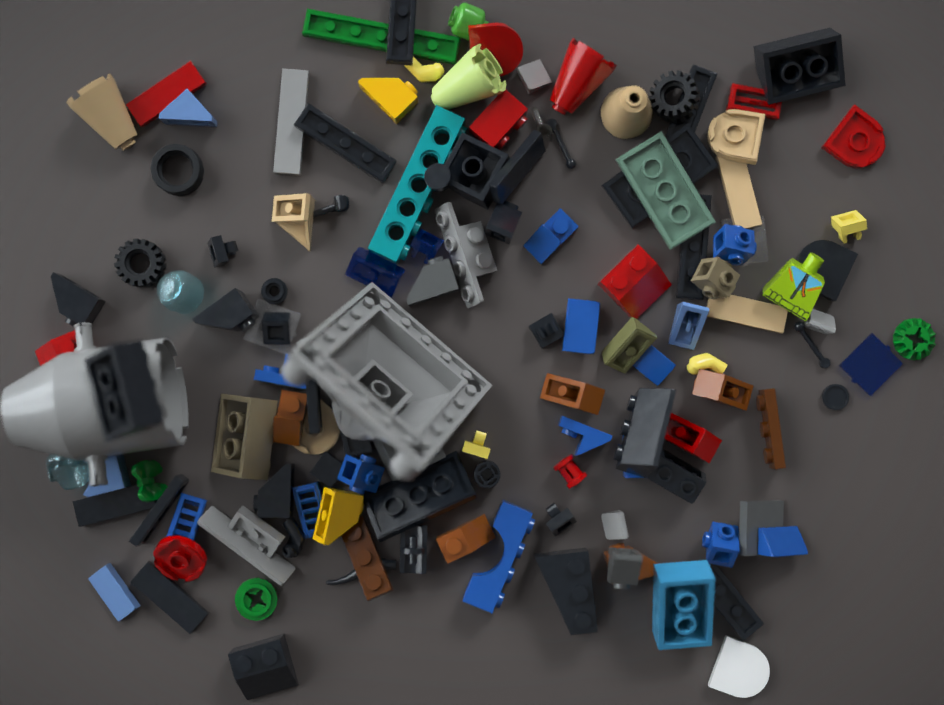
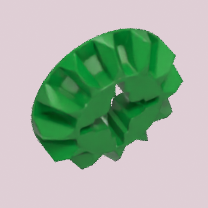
M910 318L902 321L896 327L893 334V344L896 351L902 357L909 360H921L930 355V352L936 346V333L933 332L931 324L926 323L922 319ZM917 331L918 337L924 342L916 343L913 347V341L905 337V335H915Z
M258 577L243 582L235 595V605L239 613L253 621L269 617L274 612L278 602L276 588L268 580ZM263 590L261 599L264 603H258L253 608H250L253 598L249 594L255 595Z

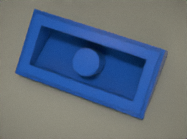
M568 299L562 351L581 354L595 353L600 302Z
M652 345L633 365L634 368L656 386L676 366Z
M798 526L758 528V555L770 557L808 555L807 547Z

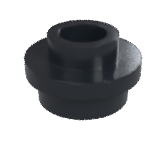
M278 278L268 279L261 288L263 299L270 304L282 303L288 294L286 284ZM273 287L279 288L277 296H272L270 293Z

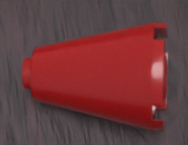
M572 38L550 97V101L554 102L552 108L564 116L567 111L572 114L614 72L617 65L612 61L608 62L603 59V55Z

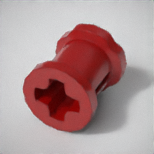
M572 454L562 459L553 467L566 480L568 489L574 487L587 477L586 472H582L573 461L574 456Z

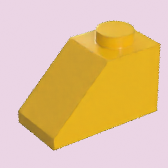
M361 78L358 81L359 87L396 124L419 103L418 96L416 95L418 91L409 81L404 83L400 78Z
M324 487L312 539L323 545H330L358 523L359 515L363 511L364 496L352 491Z

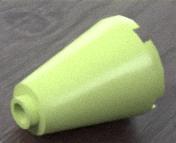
M481 44L472 47L432 88L431 99L434 105L449 110L498 95L505 91L506 80L501 82L499 75L503 71L493 54L487 48L481 50Z

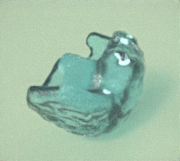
M175 270L165 274L157 284V295L162 305L168 310L187 314L195 311L202 303L204 287L202 282L192 274L183 270Z
M52 454L46 459L45 465L49 481H57L64 490L79 488L89 482V465L85 460L77 461Z

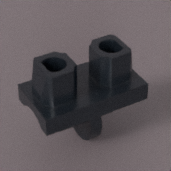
M417 525L400 533V573H427L428 525Z

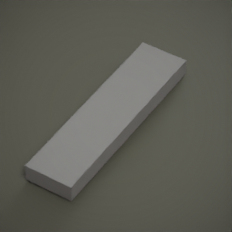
M282 68L273 170L275 174L301 176L304 133L294 127V123L307 105L308 70Z

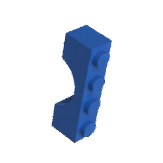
M502 499L493 521V527L500 533L503 539V555L498 564L492 569L485 572L472 573L463 595V602L493 613L495 607L500 608L505 593L501 592L504 583H510L515 571L511 567L515 558L520 559L525 544L521 543L524 534H530L535 519L531 518L533 515L532 511Z

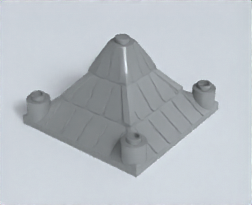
M373 282L295 346L286 358L288 360L283 365L281 372L288 383L296 386L306 384L311 376L317 379L333 401V413L338 428L346 437L355 440H374L376 438L397 449L398 453L391 460V468L397 477L404 480H411L418 474L492 387L491 383Z

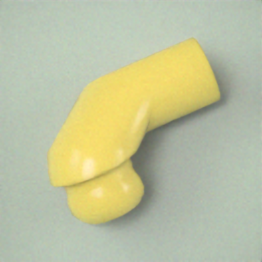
M414 56L413 66L404 65L420 82H434L439 80L444 74V68L441 64L434 63L422 66Z
M703 353L693 356L689 360L687 371L692 375H697L699 369L705 370L709 368L716 373L723 374L728 364L709 353Z

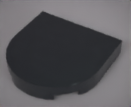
M829 240L814 241L802 248L796 260L803 264L810 252L824 260L817 271L818 274L824 277L825 281L819 295L835 302L858 253Z

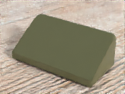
M632 317L602 350L601 354L604 364L625 374L654 343L657 335L639 320Z

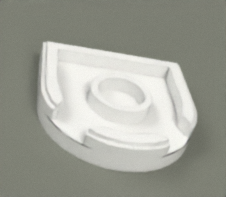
M725 635L708 686L740 698L754 696L768 682L770 675L768 660L754 645Z

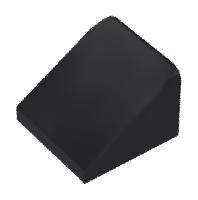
M265 312L262 318L263 344H290V313Z

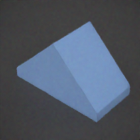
M188 89L182 92L159 113V119L164 124L217 127V121Z
M686 302L677 304L668 344L694 350L708 316L709 308Z
M123 454L108 456V460H105L108 484H100V486L93 487L89 484L83 494L84 496L91 497L131 486Z

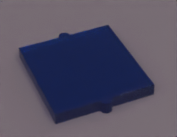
M870 333L839 366L852 378V383H857L871 396L903 363L890 351V346H885L873 333Z

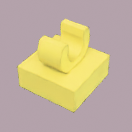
M857 210L831 217L832 227L838 232V236L844 244L848 241V234L853 233V236L860 240L862 237L861 231L867 230V220Z
M476 430L473 443L465 440L462 452L488 459L490 448L483 446L487 433Z

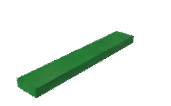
M307 9L302 35L304 37L387 52L389 24ZM415 29L413 56L415 58L455 65L457 63L461 38Z

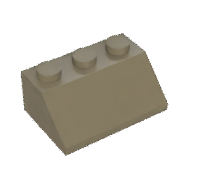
M221 393L211 472L241 479L268 480L273 444L274 416H277V400Z

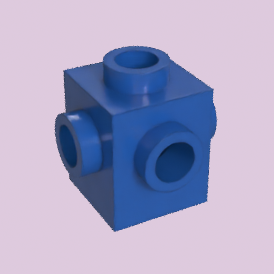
M725 224L713 236V258L720 257L731 265L742 266L756 252L757 244L755 242L754 230L745 229L739 225Z
M346 454L337 480L350 485L349 490L360 494H364L365 490L376 493L385 468L375 464L377 459L371 456L361 454V457L358 458Z
M712 522L709 531L704 532L702 547L706 548V560L709 564L733 567L739 554V526Z

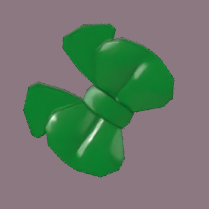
M143 460L132 466V475L138 479L137 486L140 488L138 498L143 502H152L159 499L168 487L163 483H154L153 477L160 474L163 470L161 465L155 460Z

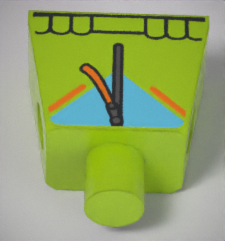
M810 252L803 264L791 258L762 288L763 296L807 321L825 283L824 277L817 273L824 260Z

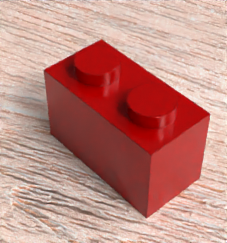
M505 90L498 94L469 126V133L477 140L501 150L509 142L510 138L508 135L514 128L518 131L527 122L528 119L525 116L527 115L528 108L509 91Z

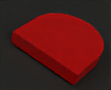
M504 23L468 25L470 49L478 44H481V50L487 48L496 58L503 71L499 76L507 75L517 68L523 57V44L519 34L514 29Z
M854 104L821 148L848 167L864 168L873 164L882 156L886 146L884 130L879 122Z

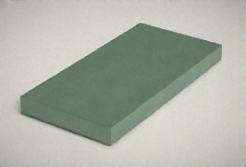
M662 131L615 159L669 250L716 223Z

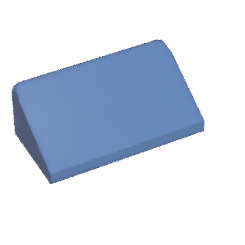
M111 563L105 565L88 578L118 622L141 606Z

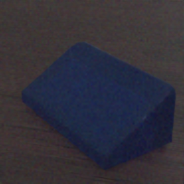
M358 247L353 253L345 275L366 286L373 282L392 298L405 273V269L362 247Z

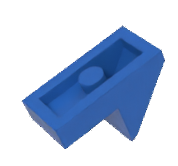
M560 208L545 224H542L523 247L542 264L579 226Z
M286 353V355H285L284 364H285L286 361L288 360V358H286L287 355H288V353ZM264 365L263 370H255L254 380L306 389V384L296 386L288 383L283 375L279 373L280 368Z
M561 416L558 422V426L563 427L561 433L574 438L577 437V434L582 435L574 453L576 456L605 444L612 439L610 434Z

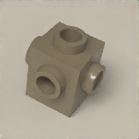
M720 257L701 259L691 282L702 290L704 296L710 299L730 297L734 292L740 274L732 268L730 263L722 260Z

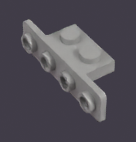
M445 203L435 209L436 222L441 229L444 246L449 252L453 264V273L457 277L461 288V297L465 301L467 308H471L484 302L477 277L497 271L481 221L459 226L452 203Z
M242 505L232 520L217 508L211 506L197 521L198 525L280 586H283L294 572L295 567L276 553L285 536L257 517L256 514Z

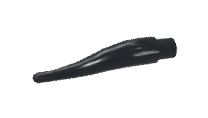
M381 559L385 570H396V560ZM354 569L339 579L327 580L326 584H344L357 579L358 576Z

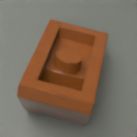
M281 390L277 416H274L273 442L300 446L307 409V394Z

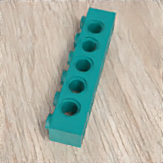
M436 105L368 246L370 252L396 264L399 263L400 259L405 261L411 249L408 242L411 236H417L422 226V222L419 221L423 212L428 213L434 200L430 198L433 190L428 186L423 192L417 193L413 191L412 185L419 180L425 182L424 174L427 168L423 163L426 158L434 157L438 160V163H446L462 132L465 134L468 128L464 127L465 118ZM446 134L450 139L447 144L439 145L435 142L436 136ZM405 204H412L415 207V212L407 217L401 214V208ZM399 227L404 230V235L400 240H392L389 234L393 228Z

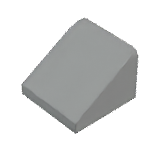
M540 59L517 68V74L529 95L552 83Z
M812 309L807 321H804V327L825 335L833 334L836 331L835 318L832 315Z
M616 510L601 514L607 539H627L629 537L625 516L622 511Z

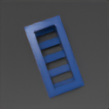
M320 481L292 488L305 539L313 537L314 529L310 530L309 525L316 523L317 517L307 519L306 515L319 511L322 498ZM314 491L315 496L302 499L301 494ZM317 501V507L304 508V504Z
M181 493L166 537L179 535L195 541L200 527L197 521L204 514L207 500ZM184 504L199 507L198 511L185 509ZM181 514L194 517V522L181 519ZM178 524L191 528V531L186 532L177 529Z

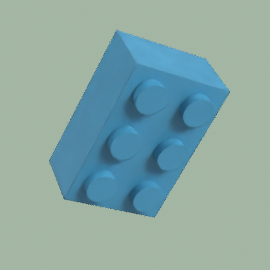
M707 560L654 564L652 632L658 650L712 646L715 577Z

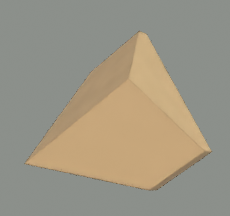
M307 193L274 196L272 222L277 223L310 251L315 199L311 194Z

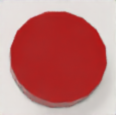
M179 535L165 537L160 540L153 551L156 568L172 580L178 581L180 578L185 579V582L198 579L206 568L207 556L205 551L198 543L187 537Z

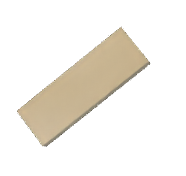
M716 156L733 226L739 225L745 229L761 226L762 221L747 164L725 160Z
M730 295V297L708 298L707 308H709L707 317L780 334L784 333L788 310L780 305Z

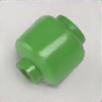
M461 3L459 7L454 6L449 17L448 26L451 27L453 35L469 41L468 25L487 24L489 21L485 20L486 15L483 9L469 3Z

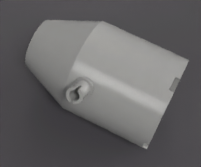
M80 323L74 325L77 348L73 352H66L56 356L7 386L2 393V420L10 442L15 446L72 460H85L89 465L90 486L92 487L108 484L105 460H108V456L184 445L187 440V436H183V429L189 428L186 385L182 367L176 368L173 356L178 355L177 351L168 337L143 341L144 349L148 353V364L151 375L155 380V391L159 405L162 407V418L164 421L163 424L150 430L105 442L84 360L107 346L97 348L93 345L92 323H82V326H80Z

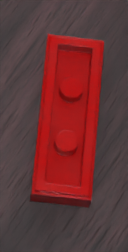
M189 61L127 103L126 106L138 124L143 128L158 118L159 113L186 89L193 94L207 83L194 64Z

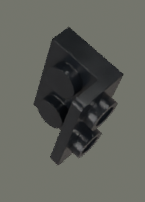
M664 449L661 451L658 467L647 477L652 482L691 504L695 502L707 483L706 473Z

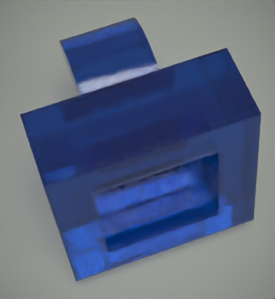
M420 229L410 247L414 248L411 252V257L414 258L418 252L426 255L424 264H427L428 260L434 259L439 252L444 240Z

